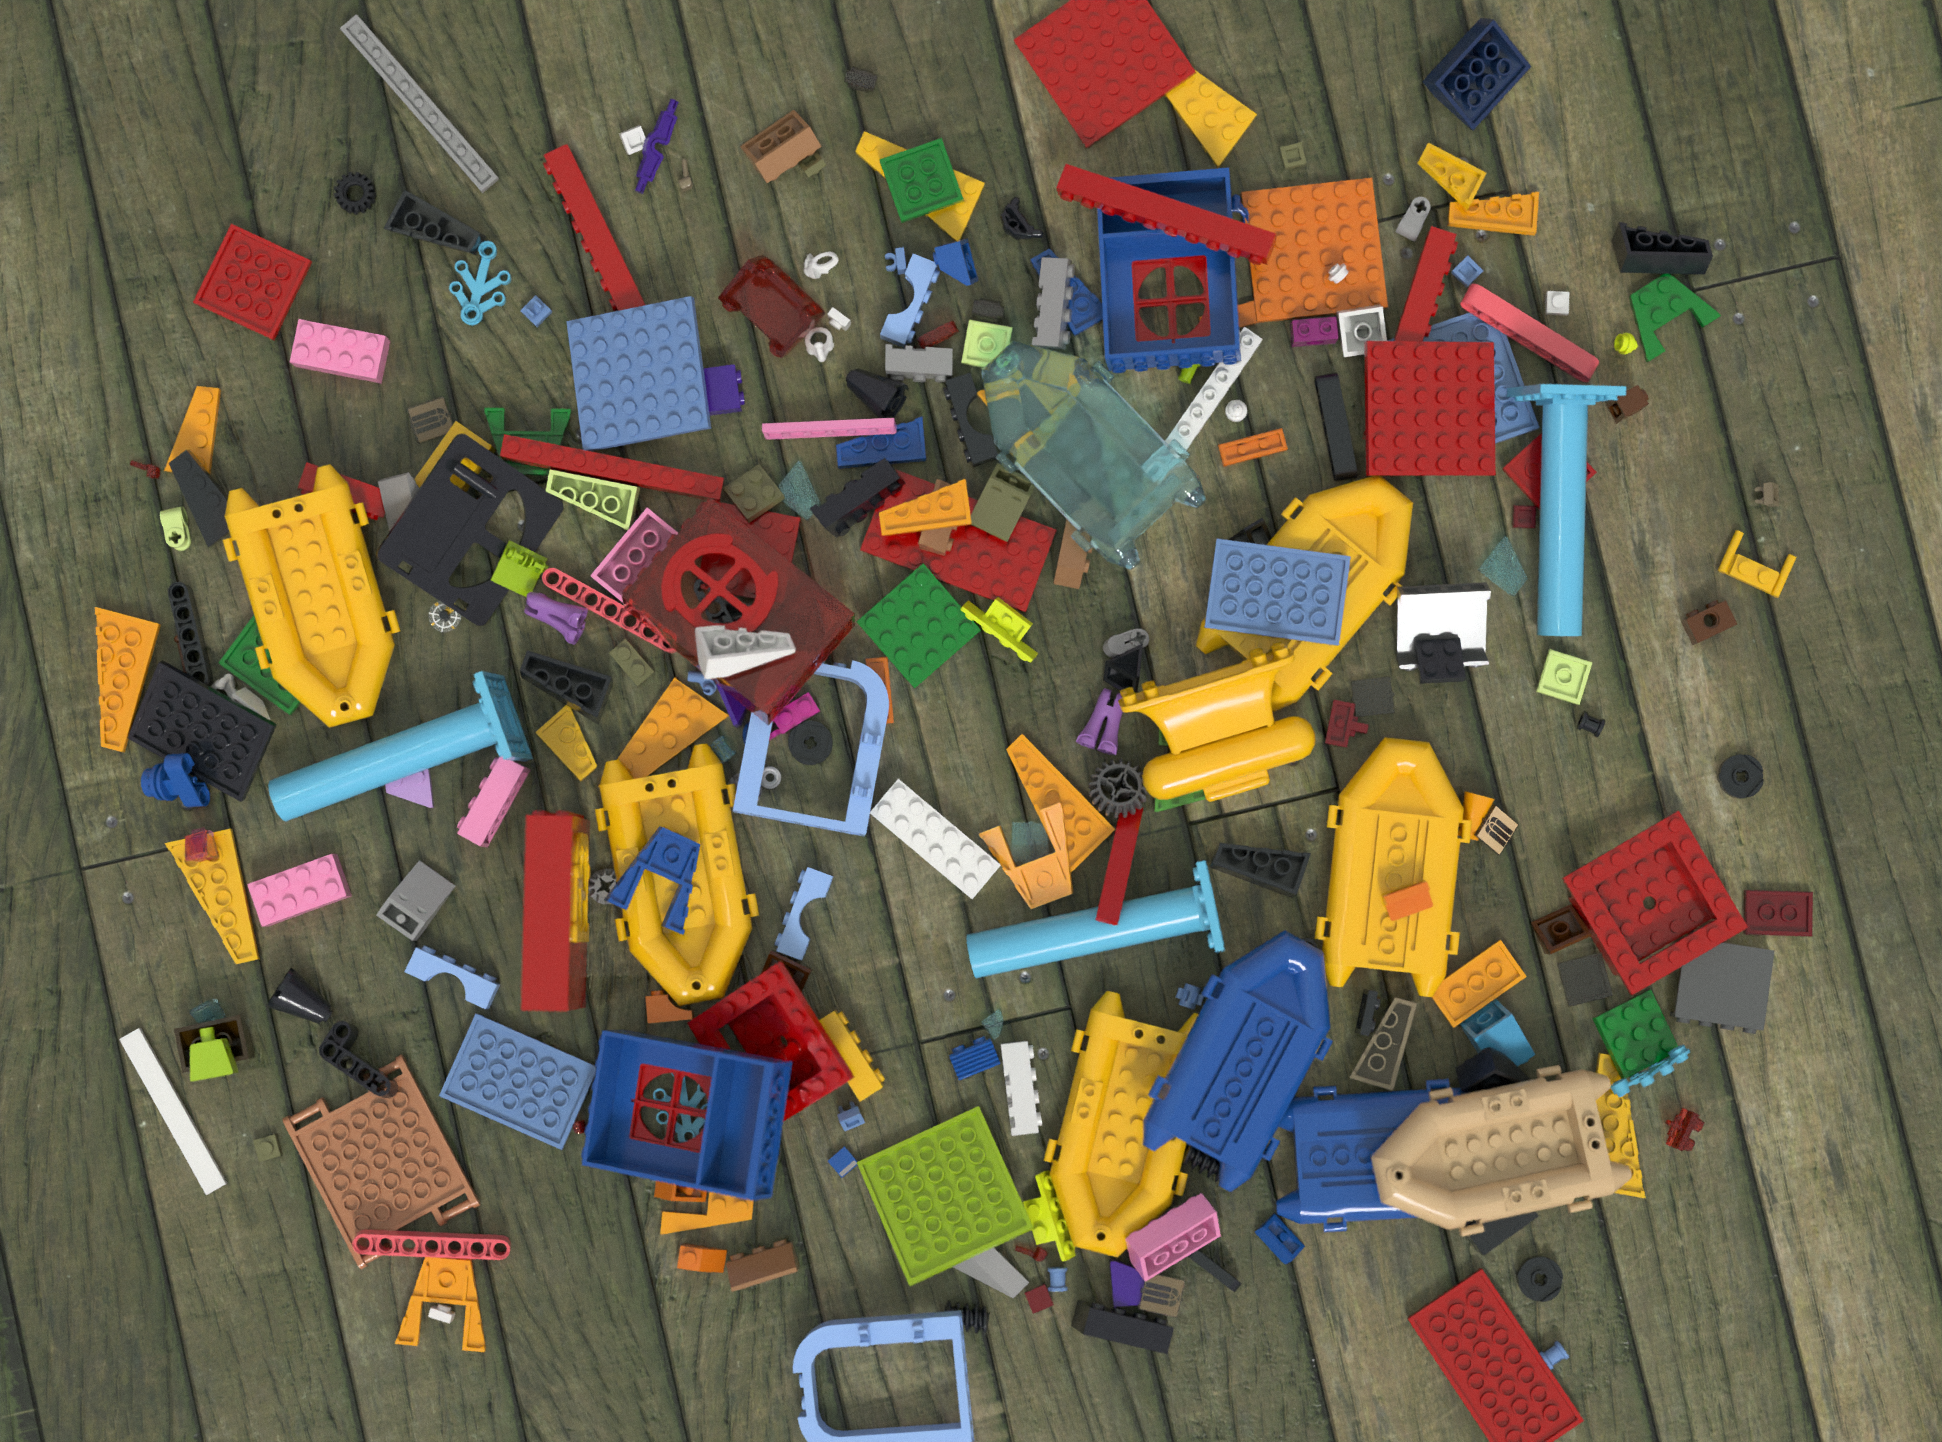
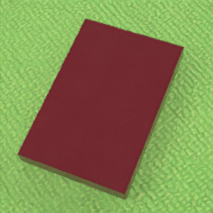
M1744 890V921L1748 928L1744 930L1743 935L1812 937L1813 892Z

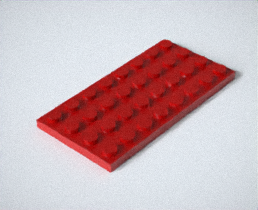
M896 470L905 481V484L902 485V489L898 493L890 495L885 499L881 507L875 509L860 551L912 571L924 563L939 581L992 601L999 597L1013 609L1026 613L1057 530L1020 516L1008 542L974 525L958 526L957 530L952 529L950 538L954 539L951 551H946L945 556L919 549L922 531L882 536L880 512L912 501L925 494H930L935 487V484ZM968 497L971 516L978 500Z
M1482 1268L1407 1317V1320L1489 1442H1554L1584 1421Z

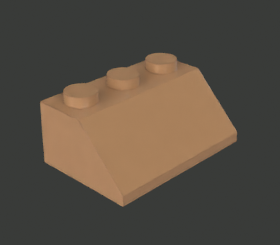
M793 110L740 147L758 174L766 183L776 180L780 174L789 168L795 167L805 157L814 154L821 145L810 126Z
M937 479L933 492L951 484ZM958 526L922 531L919 549L945 556L946 551H951L954 539L950 538L952 529L957 530Z
M786 1239L773 1242L774 1246L765 1249L764 1245L751 1249L752 1253L748 1255H743V1252L731 1255V1260L726 1262L732 1292L797 1272L800 1265L793 1242H787Z

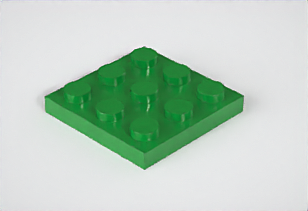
M942 138L879 159L901 223L964 202Z
M1647 990L1592 1018L1621 1079L1628 1078L1669 1057L1668 1052L1678 1047L1652 990Z

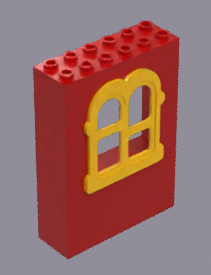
M532 811V815H526L521 1011H572L586 1007L587 942H589L588 893L591 876V866H589L590 820L584 819L583 815L570 811H556V814L546 811Z

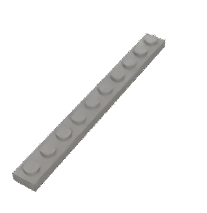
M357 14L340 28L482 193L499 180L496 174Z

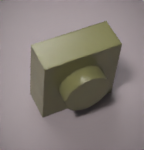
M1301 142L1279 148L1284 170L1306 165Z
M816 151L814 154L798 162L799 168L808 178L819 173L826 166L824 160Z
M277 1134L253 1140L259 1162L282 1156Z

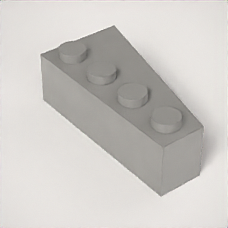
M1042 257L1039 288L1043 290L1037 297L1036 305L1040 315H1037L1034 321L1037 337L1032 339L1033 346L1066 349V344L1070 343V331H1067L1068 322H1071L1072 318L1069 300L1073 298V287L1070 286V280L1074 277L1075 266L1070 259Z

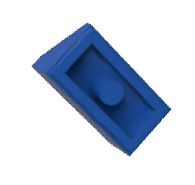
M1275 1213L1255 1231L1257 1236L1283 1264L1293 1261L1305 1247Z

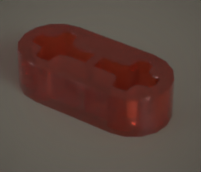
M950 321L920 336L917 341L921 349H925V347H932L952 337L959 330L955 322Z

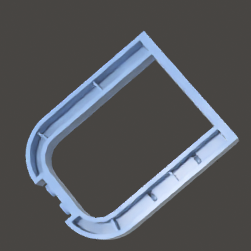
M795 651V653L771 661L762 671L757 682L733 812L865 837L889 710L888 693L883 681L874 670L863 663L852 660L851 667L848 669L846 668L847 665L842 663L827 665L824 664V660L815 658L807 661L808 652ZM805 672L847 680L857 684L863 690L866 697L865 714L845 822L757 806L778 690L781 682L793 673Z
M961 1310L830 1320L814 1327L799 1345L793 1361V1373H802L799 1375L800 1388H804L802 1409L806 1411H801L798 1416V1422L801 1432L808 1442H975ZM952 1339L960 1423L842 1431L834 1430L821 1419L814 1365L816 1355L822 1350L836 1347H863L877 1344L918 1343Z

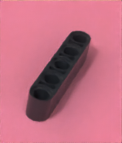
M1338 373L1315 376V388L1334 481L1357 478V467Z
M174 582L168 588V596L186 673L196 679L200 673H204L205 680L203 683L211 686L213 683V673L193 590L189 585ZM183 587L185 590L184 596L177 598V590ZM189 609V617L183 620L181 617L182 611ZM190 630H194V639L188 641L186 638L187 633ZM198 651L200 659L193 663L192 654Z

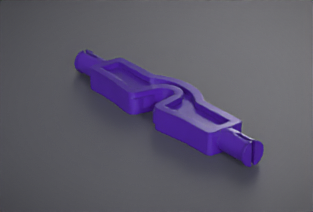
M670 99L666 111L660 112L654 130L647 135L643 143V158L636 174L639 181L635 191L643 194L647 182L653 181L656 171L663 160V154L655 149V144L667 145L670 142L677 116L674 113L679 104L674 99Z

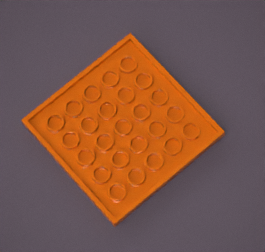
M1372 178L1241 192L1242 205L1249 212V222L1245 218V223L1276 233V243L1268 264L1261 263V265H1256L1249 262L1257 322L1335 315L1336 311L1379 304L1383 309L1388 308ZM1337 263L1339 265L1344 263L1349 271L1348 274L1337 284L1329 281V270Z

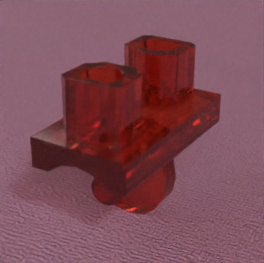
M1682 1108L1680 1114H1676L1673 1122L1666 1120L1665 1124L1670 1126L1666 1145L1682 1152L1683 1150L1692 1151L1695 1140L1689 1138L1692 1130L1700 1132L1705 1124L1699 1118V1114Z

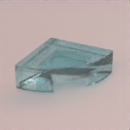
M1000 1009L981 1022L994 1040L1000 1035L1003 1028V1016Z

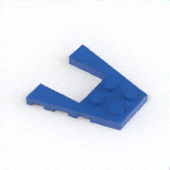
M659 826L607 895L605 901L627 910L644 869L679 884L661 926L684 935L685 929L683 927L685 917L688 915L689 907L687 905L689 894L692 893L693 885L691 883L693 872L696 871L700 844Z

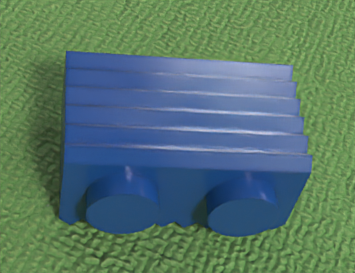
M985 1036L973 1040L974 1045L965 1048L963 1044L952 1049L953 1053L949 1057L958 1080L1001 1064L991 1038L986 1040Z

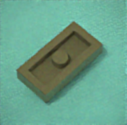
M626 638L609 652L638 687L655 673Z

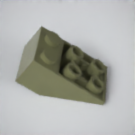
M997 463L971 514V525L1008 542L1037 482Z

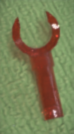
M133 460L130 462L131 466L147 470L146 477L159 479V467L151 464H142Z
M584 1120L573 1124L575 1133H585L586 1126Z
M1020 1246L1015 1248V1251L1029 1255L1036 1261H1043L1048 1254L1046 1250L1039 1246L1035 1252Z

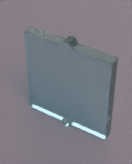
M1029 821V823H1012L1011 854L1015 862L1028 863L1048 855L1049 837L1042 823H1033L1032 821Z

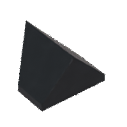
M1260 518L1228 540L1267 545L1272 537L1264 519Z
M1143 644L1106 660L1103 681L1120 691L1133 687L1134 692L1138 693Z

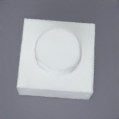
M636 126L619 133L628 155L643 149L645 135L641 126Z
M1547 291L1545 314L1568 315L1569 292Z
M833 307L828 312L829 323L837 330L842 328L847 331L851 325L850 319Z
M439 1303L438 1306L434 1305L431 1307L428 1317L451 1323L456 1312L451 1311L450 1306Z

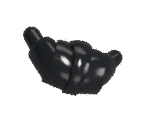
M1013 197L1000 215L1004 232L1016 240L1042 238L1044 232L1040 229H1034V226H1030L1027 219L1019 211L1020 199Z

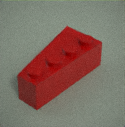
M306 462L297 490L301 491L300 494L304 495L313 492L316 472L319 466ZM340 474L349 485L354 504L363 502L367 518L378 521L379 517L384 518L385 510L380 489ZM355 508L351 509L353 513H356Z

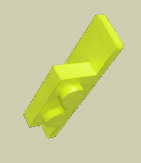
M999 597L995 599L986 613L970 601H967L960 610L965 613L966 618L976 621L986 633L997 637L1003 646L1010 647L1017 652V656L1020 659L1031 663L1038 655L1035 650L1021 641L1033 623Z
M1046 1170L1035 1175L1041 1196L1028 1199L1023 1204L1034 1227L1032 1233L1036 1245L1055 1241L1061 1261L1063 1262L1076 1255L1075 1247L1068 1232L1050 1177V1171Z

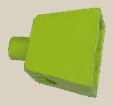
M213 1027L199 1029L202 1043L190 1045V1081L239 1073L227 1038L215 1040Z

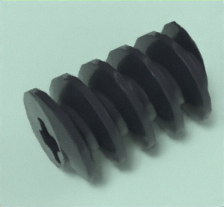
M1187 1144L1183 1165L1191 1161L1192 1170L1197 1165L1200 1166L1199 1173L1201 1174L1207 1170V1178L1215 1174V1182L1217 1183L1219 1181V1160Z
M947 1301L944 1311L961 1310L966 1332H969L971 1327H974L975 1334H978L980 1328H982L984 1335H987L990 1312H987L986 1306H983L979 1312L976 1304L970 1310L968 1303H965L961 1309L959 1302H956L952 1308L951 1301Z

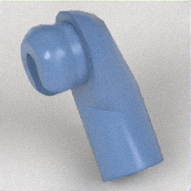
M689 670L688 681L699 683L704 694L712 695L716 691L717 687L713 678L705 679L702 672Z

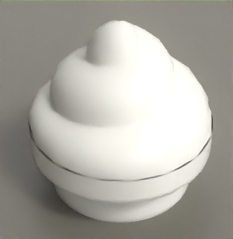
M1232 400L1227 404L1225 414L1230 421L1240 422L1247 415V406L1241 400Z

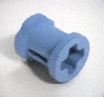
M1048 1267L1047 1271L1050 1272L1048 1291H1068V1286L1065 1284L1067 1267Z
M1558 1341L1554 1342L1555 1345L1547 1351L1539 1352L1550 1370L1562 1359L1567 1360L1569 1358Z

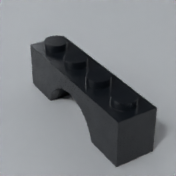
M971 373L946 380V387L942 389L946 401L951 400L953 408L949 410L953 421H958L960 429L956 431L960 442H965L967 449L963 450L967 463L971 462L972 466L976 467L997 460L998 454L992 436L977 432L967 420L968 407L977 398V391Z

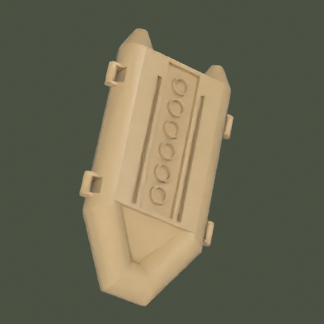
M1555 1065L1537 1069L1538 1079L1453 1096L1452 1088L1429 1092L1430 1101L1420 1103L1371 1156L1380 1201L1445 1229L1459 1228L1461 1237L1484 1232L1482 1224L1484 1222L1567 1205L1569 1213L1591 1209L1592 1202L1590 1199L1612 1195L1632 1177L1630 1167L1610 1161L1596 1100L1610 1089L1611 1084L1608 1076L1584 1069L1561 1074L1560 1066ZM1556 1075V1079L1549 1082L1543 1078ZM1448 1098V1103L1439 1105L1438 1102L1435 1101L1438 1099ZM1583 1196L1585 1199L1584 1201L1573 1203L1574 1198ZM1475 1220L1477 1224L1465 1226L1466 1221Z

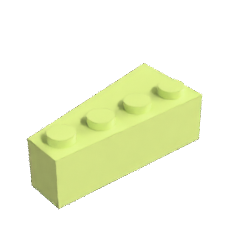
M550 469L546 492L629 530L634 523L640 487Z

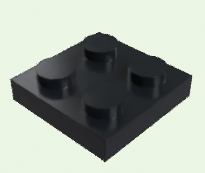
M1460 638L1416 640L1415 650L1420 684L1465 681Z
M1363 989L1355 1033L1369 1036V1033L1374 1031L1376 1019H1373L1374 1010H1378L1380 1004V997L1377 996V991Z

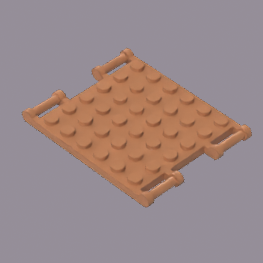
M402 1054L397 1056L395 1061L379 1069L386 1075L399 1068L401 1069L403 1074L394 1078L398 1085V1091L394 1097L383 1098L369 1091L330 1112L326 1100L321 1097L308 1108L293 1116L288 1115L282 1119L360 1269L367 1267L368 1263L383 1255L363 1256L355 1252L352 1243L359 1231L365 1229L396 1231L431 1211L439 1226H443L447 1223V1220L471 1207L476 1208L481 1205ZM369 1073L364 1074V1079L366 1081L370 1078ZM385 1084L381 1085L385 1089L384 1091H386L387 1087ZM321 1111L323 1117L299 1130L296 1129L295 1124ZM466 1193L467 1200L443 1213L441 1212L440 1206ZM361 1237L358 1239V1243L361 1246L370 1245L367 1238ZM387 1238L389 1242L383 1246L391 1247L393 1245L392 1241Z

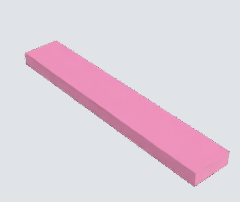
M894 418L762 424V432L766 440L896 434L897 425Z

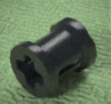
M1584 711L1576 729L1586 730L1598 738L1605 725V719L1599 720Z

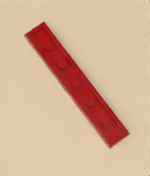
M1143 807L1140 810L1135 808L1136 812L1133 815L1127 811V817L1125 818L1122 816V813H1119L1095 921L1118 925Z

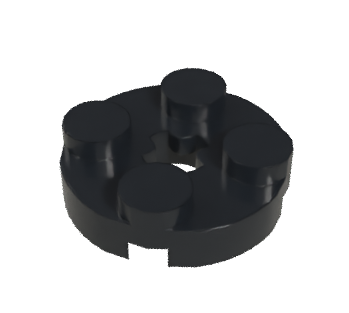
M805 721L791 731L788 747L792 756L798 762L804 765H816L824 762L831 754L833 739L830 731L823 724L816 721ZM814 737L817 745L813 746L812 749H807L808 745L804 744L805 740Z
M1738 754L1730 756L1721 764L1717 774V781L1721 789L1733 798L1743 799L1751 797L1758 793L1763 786V768L1760 762L1750 755ZM1737 771L1739 773L1743 771L1746 773L1744 775L1746 779L1744 782L1742 780L1737 781Z
M1544 1256L1528 1258L1521 1264L1516 1273L1520 1291L1527 1298L1534 1301H1550L1559 1294L1562 1288L1563 1274L1556 1262ZM1538 1273L1540 1275L1545 1274L1546 1276L1543 1279L1545 1283L1542 1285L1539 1282H1534L1536 1279L1535 1275Z

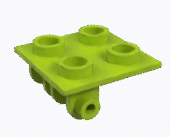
M509 540L490 580L527 597V594L533 591L540 574L548 569V565H546L548 558Z

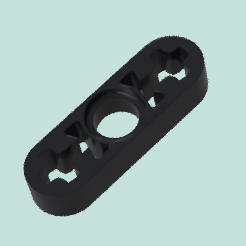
M700 579L694 584V592L699 602L706 597L703 591L699 592L701 590L700 586L704 584L708 587ZM717 596L712 602L720 604L721 609L718 613H710L708 607L704 611L710 622L720 624L718 619L721 617L725 624L733 622L720 596Z
M1199 1249L1188 1255L1190 1259L1233 1292H1236L1242 1283Z

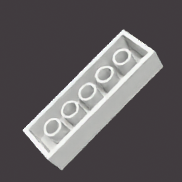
M897 779L870 812L873 817L971 899L976 896L1001 866L899 779Z

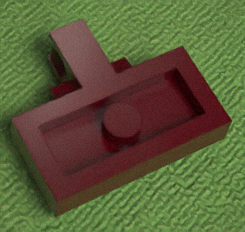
M1333 700L1325 744L1347 748L1349 736L1355 737V732L1367 734L1369 724L1359 723L1358 717L1353 716L1355 710L1354 703Z

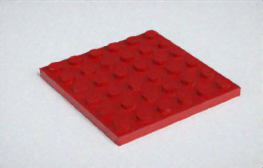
M1070 0L1014 39L1015 44L1087 149L1196 74V71L1147 0Z
M1364 342L1366 476H1495L1494 342Z

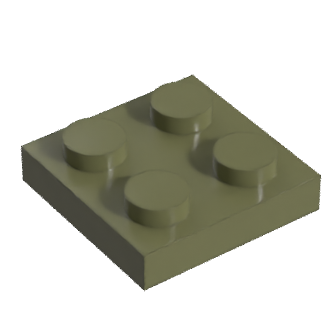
M760 464L723 488L724 493L748 523L785 499L784 494Z

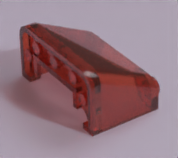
M764 255L748 259L718 297L722 302V306L727 311H741L770 339L768 343L769 351L774 356L784 358L825 315L821 306L770 258Z

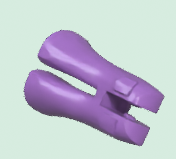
M529 592L527 594V604L525 605L524 613L552 626L564 636L568 643L575 645L585 628L586 621L584 620L587 617L588 609L552 600L540 592Z
M1104 688L1087 725L1077 737L1076 743L1090 749H1095L1103 721L1107 717L1105 730L1097 750L1105 754L1116 755L1118 750V731L1123 713L1118 700L1122 697L1118 692L1113 702V707L1109 706L1108 702H1110L1112 690Z

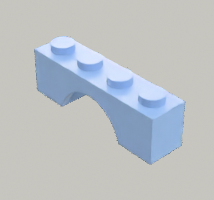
M912 254L905 272V279L914 289L913 301L903 312L888 314L880 333L881 339L905 348L907 343H912L915 336V331H913L915 323H920L924 311H921L923 303H928L932 293L929 290L931 283H936L940 271L937 270L938 265L935 262Z
M807 867L806 871H801L798 883H801L798 892L794 891L790 904H793L791 913L786 912L782 923L785 925L783 934L779 933L775 941V946H778L777 952L803 960L810 938L802 930L800 923L801 912L810 901L827 896L834 876Z
M424 945L423 948H415L406 967V973L423 981H429L432 977L442 972L451 973L463 983L466 1001L484 1009L490 1008L500 986L499 983L495 982L497 978L486 973L481 976L475 973L476 968L464 964L463 967L455 964L456 959L445 954L442 958L435 954L436 950Z

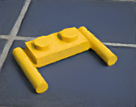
M1735 530L1718 571L1764 591L1773 597L1779 598L1796 557L1788 554L1779 573L1740 554H1735L1744 535L1743 532Z

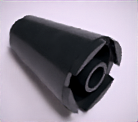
M859 368L851 370L846 376L847 388L877 418H889L890 416L894 418L902 409L907 398L904 392L909 390L907 384Z
M290 968L284 976L285 979L282 980L273 993L267 1006L320 1024L321 1021L326 1023L333 1012L330 1010L331 1004L296 970Z

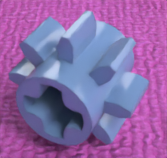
M1186 983L1184 989L1178 988L1176 998L1180 999L1178 1005L1195 1010L1196 1004L1201 1006L1204 998L1200 994L1201 988Z

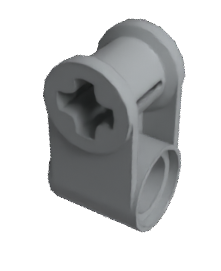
M1424 197L1415 198L1406 214L1402 217L1395 232L1415 242L1430 211V202ZM1418 205L1423 206L1420 213L1416 212Z

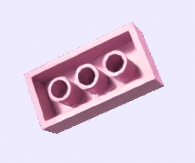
M299 319L290 363L298 368L382 383L390 340L384 335Z
M646 508L590 576L628 607L684 538L650 509Z
M496 757L490 766L492 771L489 777H484L479 786V789H481L477 797L474 796L468 805L469 813L466 817L463 816L457 825L459 829L457 834L480 847L488 848L530 772V769L516 761L503 760V757Z
M330 854L247 884L262 927L277 924L352 896L337 854Z
M1201 1193L1196 1197L1189 1198L1181 1206L1169 1210L1161 1218L1151 1221L1141 1230L1134 1231L1125 1240L1130 1261L1146 1282L1217 1239L1221 1234L1217 1213Z

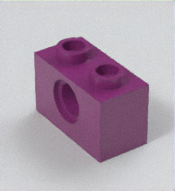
M1337 318L1292 320L1290 324L1291 347L1335 344L1338 340Z

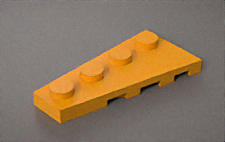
M1532 192L1528 195L1515 194L1511 195V197L1499 198V196L1490 197L1487 200L1473 199L1468 210L1458 201L1450 202L1447 226L1535 236L1539 192Z
M196 387L164 471L172 472L169 462L185 450H191L203 467L211 474L221 389Z
M966 479L880 512L882 536L970 525L971 516Z

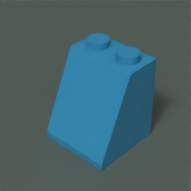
M1494 999L1459 1024L1477 1053H1480L1482 1049L1491 1047L1504 1053L1517 1066L1528 1062L1535 1055L1513 1015L1497 999Z

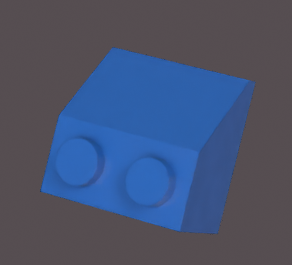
M968 238L934 248V262L936 265H939L941 271L966 286L979 281Z

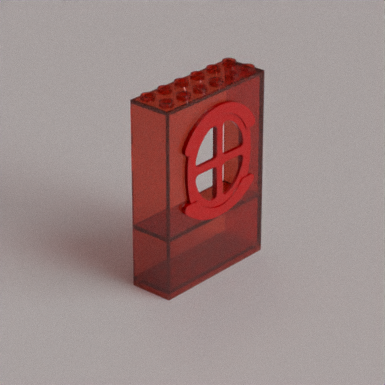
M709 498L706 502L703 501L696 508L697 513L692 518H687L683 522L681 531L677 535L673 534L668 539L664 550H659L653 556L652 563L648 568L644 567L637 575L638 579L633 584L630 583L625 587L622 592L625 610L700 671L695 628L719 625L725 626V630L738 631L739 628H745L746 632L759 633L762 630L789 633L795 647V653L727 677L711 678L769 726L855 627V613L713 499ZM707 554H722L732 557L735 560V564L721 580L715 581L695 565V560ZM743 568L750 572L756 586V598L751 606H746L726 589L729 582ZM686 571L692 572L711 588V591L695 609L687 606L681 593V578ZM717 596L723 597L742 613V617L738 621L726 624L709 622L704 620L701 615Z

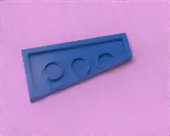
M1050 249L1030 259L1039 277L1042 257L1058 258ZM1074 275L1070 280V286L1073 287V298L1069 300L1072 318L1071 322H1068V327L1073 336H1076L1103 320V310L1099 299Z
M919 417L915 421L898 424L896 434L862 436L836 445L838 469L873 466L884 458L891 464L926 461L923 418Z

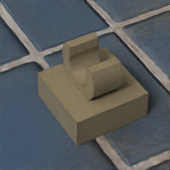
M1768 482L1763 483L1764 488H1755V492H1763V498L1755 500V503L1764 504L1768 507H1779L1778 484Z

